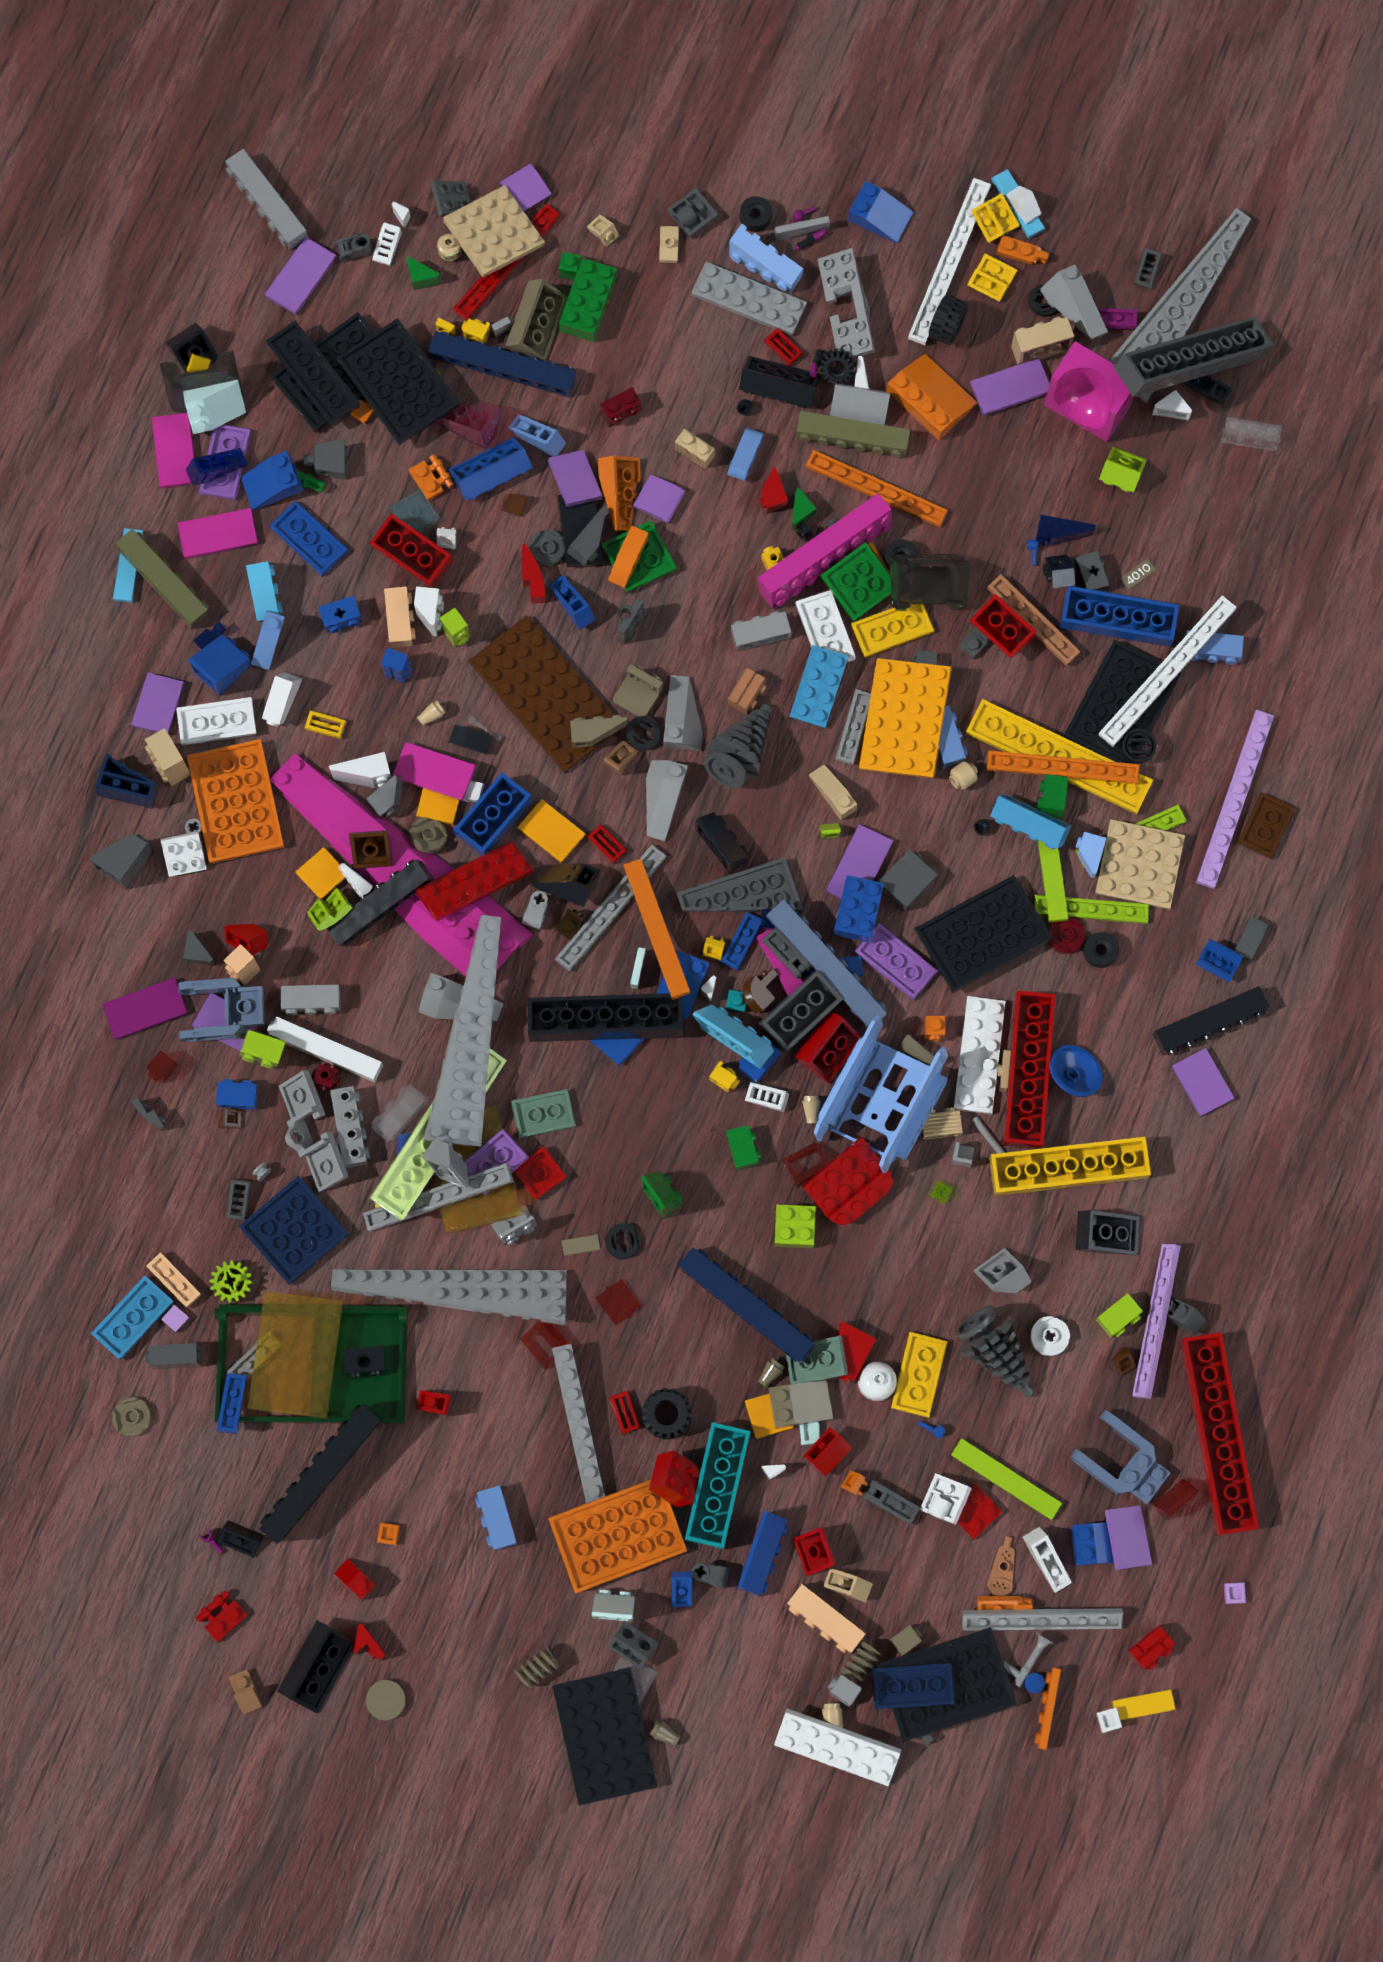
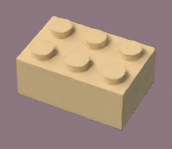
M1057 317L1051 320V322H1040L1035 324L1034 327H1023L1014 332L1011 348L1017 365L1037 358L1042 360L1068 352L1074 340V334L1068 317Z
M165 728L145 739L147 743L145 749L165 783L169 782L172 787L191 776L183 758Z

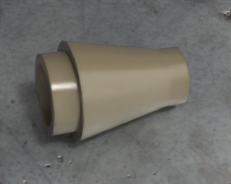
M772 1358L770 1361H767L758 1382L767 1388L783 1373L782 1370L785 1366Z
M656 1720L649 1731L653 1739L672 1744L673 1746L677 1744L680 1735L663 1721Z

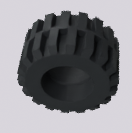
M946 294L940 301L932 319L929 337L951 345L956 339L965 319L968 302Z
M672 1388L656 1390L644 1402L642 1408L643 1423L648 1432L657 1438L666 1440L682 1435L687 1430L691 1421V1407L687 1398L681 1392H677ZM662 1403H672L677 1407L679 1414L675 1423L662 1425L656 1420L655 1410Z

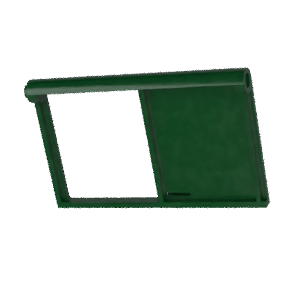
M219 1304V1307L215 1308V1320H218L219 1323L215 1401L216 1423L219 1420L226 1382L228 1317L313 1316L310 1417H240L239 1423L341 1424L344 1420L349 1421L351 1419L350 1413L357 1405L366 1403L384 1418L380 1424H405L408 1305ZM383 1346L385 1372H382L381 1376L370 1377V1374H364L362 1378L350 1379V1376H346L343 1350ZM366 1358L361 1359L359 1365L363 1368L368 1367L370 1361Z

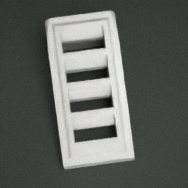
M383 223L372 258L373 261L390 266L402 234L400 227ZM384 239L392 240V243L384 241ZM382 246L389 247L390 250L384 249V248H381V247H382ZM379 253L387 254L388 257L381 256Z
M859 356L855 386L869 389L864 358Z
M345 863L338 866L359 897L369 893L373 885Z
M750 1082L745 1101L784 1112L789 1093ZM757 1088L759 1091L756 1099H754L753 1096ZM763 1091H766L764 1100L761 1101ZM771 1093H773L772 1102L769 1103ZM779 1095H780L781 1097H780L779 1103H778V1105H777L776 1103H777L778 1097H779Z

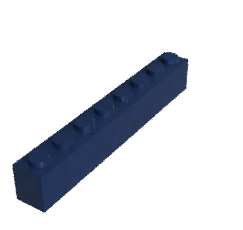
M444 331L434 332L428 350L429 358L569 398L577 378L576 371L569 366L561 367L551 361H539L533 356L525 357L515 351L507 352L498 346H486L483 342L468 341L465 337H454Z
M693 1247L678 1264L680 1270L797 1364L801 1365L814 1350L815 1345L812 1343L814 1339L807 1333L802 1335L797 1331L799 1329L797 1325L792 1321L787 1323L782 1319L783 1314L777 1309L772 1311L767 1307L768 1303L759 1296L757 1299L752 1295L753 1291L744 1284L742 1287L737 1283L738 1279L729 1272L727 1275L722 1271L723 1267L714 1260L712 1263L707 1259L708 1255L699 1248L697 1251Z

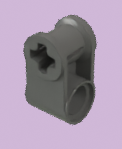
M365 233L341 238L335 242V246L339 249L340 253L339 259L342 262L368 255L372 251L370 238ZM362 242L367 243L365 246H359Z
M697 1563L692 1567L691 1572L692 1578L696 1581L726 1589L730 1569L718 1565ZM701 1566L703 1567L702 1571H705V1575H701L699 1578L697 1577L698 1574L695 1573V1569H699Z

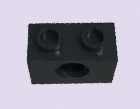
M1067 554L1045 557V564L1042 565L1043 574L1046 575L1047 582H1050L1052 588L1075 585L1074 567Z
M383 1346L343 1350L346 1376H350V1379L362 1378L364 1374H370V1377L381 1376L382 1372H385ZM364 1358L370 1361V1365L365 1368L359 1365V1361Z

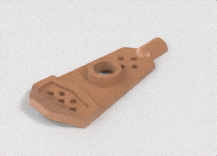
M1005 1536L1004 1545L998 1549L988 1579L987 1587L996 1596H1005L1012 1591L1015 1550L1011 1547L1012 1537ZM1001 1563L1007 1564L1006 1570L1000 1568Z

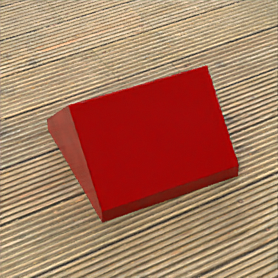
M823 1526L793 1538L806 1576L836 1566Z

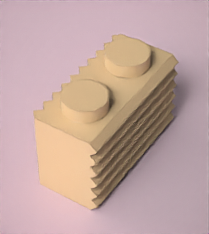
M686 429L675 440V450L691 459V461H694V463H697V465H700V467H703V469H706L715 457L714 447Z
M945 1108L943 1112L938 1113L932 1110L929 1118L925 1119L927 1121L922 1129L923 1140L961 1136L963 1131L960 1110Z

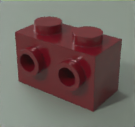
M633 387L600 403V412L609 427L642 411L641 401Z

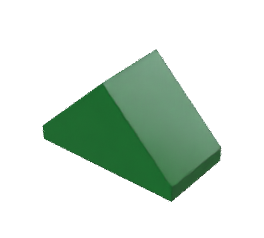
M408 256L406 260L414 290L437 285L441 282L440 273Z
M796 488L792 530L800 527L801 523H806L816 515V507L798 488Z

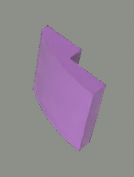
M531 163L500 182L501 186L505 185L523 211L551 195L548 187Z
M650 475L633 506L636 510L651 514L654 519L669 523L686 492L668 481Z

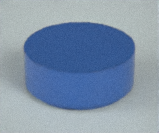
M1031 1673L1026 1677L1024 1686L1030 1693H1039L1043 1690L1045 1681L1040 1674Z

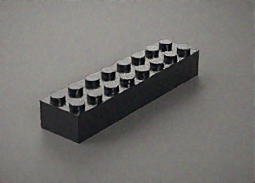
M670 993L528 998L530 1042L684 1037L683 996L673 1000Z
M366 1403L357 1405L351 1411V1419L349 1421L344 1420L337 1428L339 1433L336 1437L333 1435L324 1444L326 1449L323 1452H318L312 1458V1466H307L299 1474L301 1479L298 1482L292 1483L285 1491L288 1495L285 1498H279L273 1506L275 1509L273 1513L269 1512L260 1521L262 1526L259 1530L276 1544L284 1540L384 1419Z

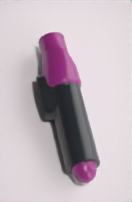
M823 229L819 232L808 234L806 239L796 244L795 250L800 251L808 245L817 242L827 234L826 230Z
M817 349L810 368L811 377L816 376L821 365L822 349Z

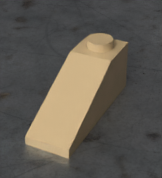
M822 765L808 775L840 821L856 811L857 803L825 765Z

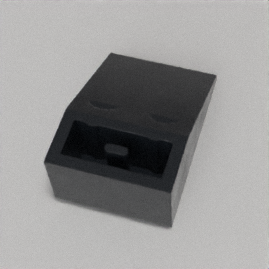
M584 863L543 865L531 886L540 891L550 893L557 898H563L575 905L584 907L596 887L601 870Z

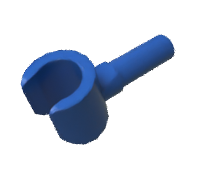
M1029 539L1027 549L1032 550V566H1037L1038 542Z
M922 1421L918 1423L919 1426L929 1430L938 1439L942 1438L946 1433L941 1425L934 1429Z

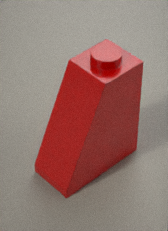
M841 1321L838 1336H842L848 1375L841 1376L839 1379L849 1384L850 1381L854 1383L876 1339Z

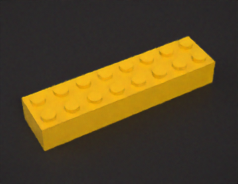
M1146 1137L991 1154L989 1158L994 1196L1148 1179L1151 1176Z

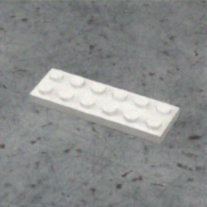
M967 996L954 1100L955 1110L992 1115L1006 1001Z
M786 1709L774 1743L775 1746L886 1786L890 1783L901 1753L899 1748L790 1709Z

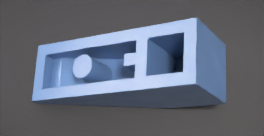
M520 414L517 415L508 427L511 432L553 457L557 456L566 445L565 440L557 430Z
M266 611L251 665L267 670L270 669L285 619L284 615Z

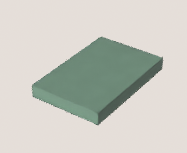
M568 1089L511 1101L519 1139L576 1127Z
M842 1336L813 1341L812 1343H814L815 1348L801 1365L786 1355L790 1384L822 1381L848 1375Z

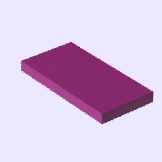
M175 977L102 1004L115 1040L188 1014L182 995L178 993V984Z

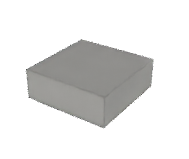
M508 317L492 324V333L495 338L511 330V322Z

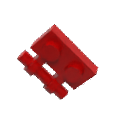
M226 1590L220 1595L217 1594L214 1600L207 1607L204 1606L195 1617L200 1623L205 1618L210 1621L204 1628L216 1642L221 1641L248 1616L235 1600L229 1605L225 1602L230 1596ZM221 1606L224 1610L214 1617L212 1612Z

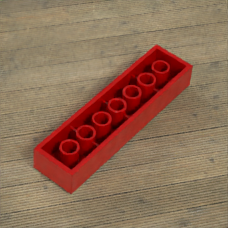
M1019 990L1015 994L1003 1146L1042 1149L1044 1146L1056 994Z

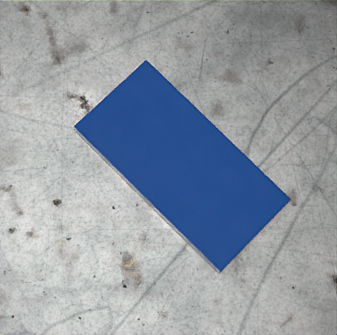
M296 500L269 525L272 531L322 577L349 552L336 537Z

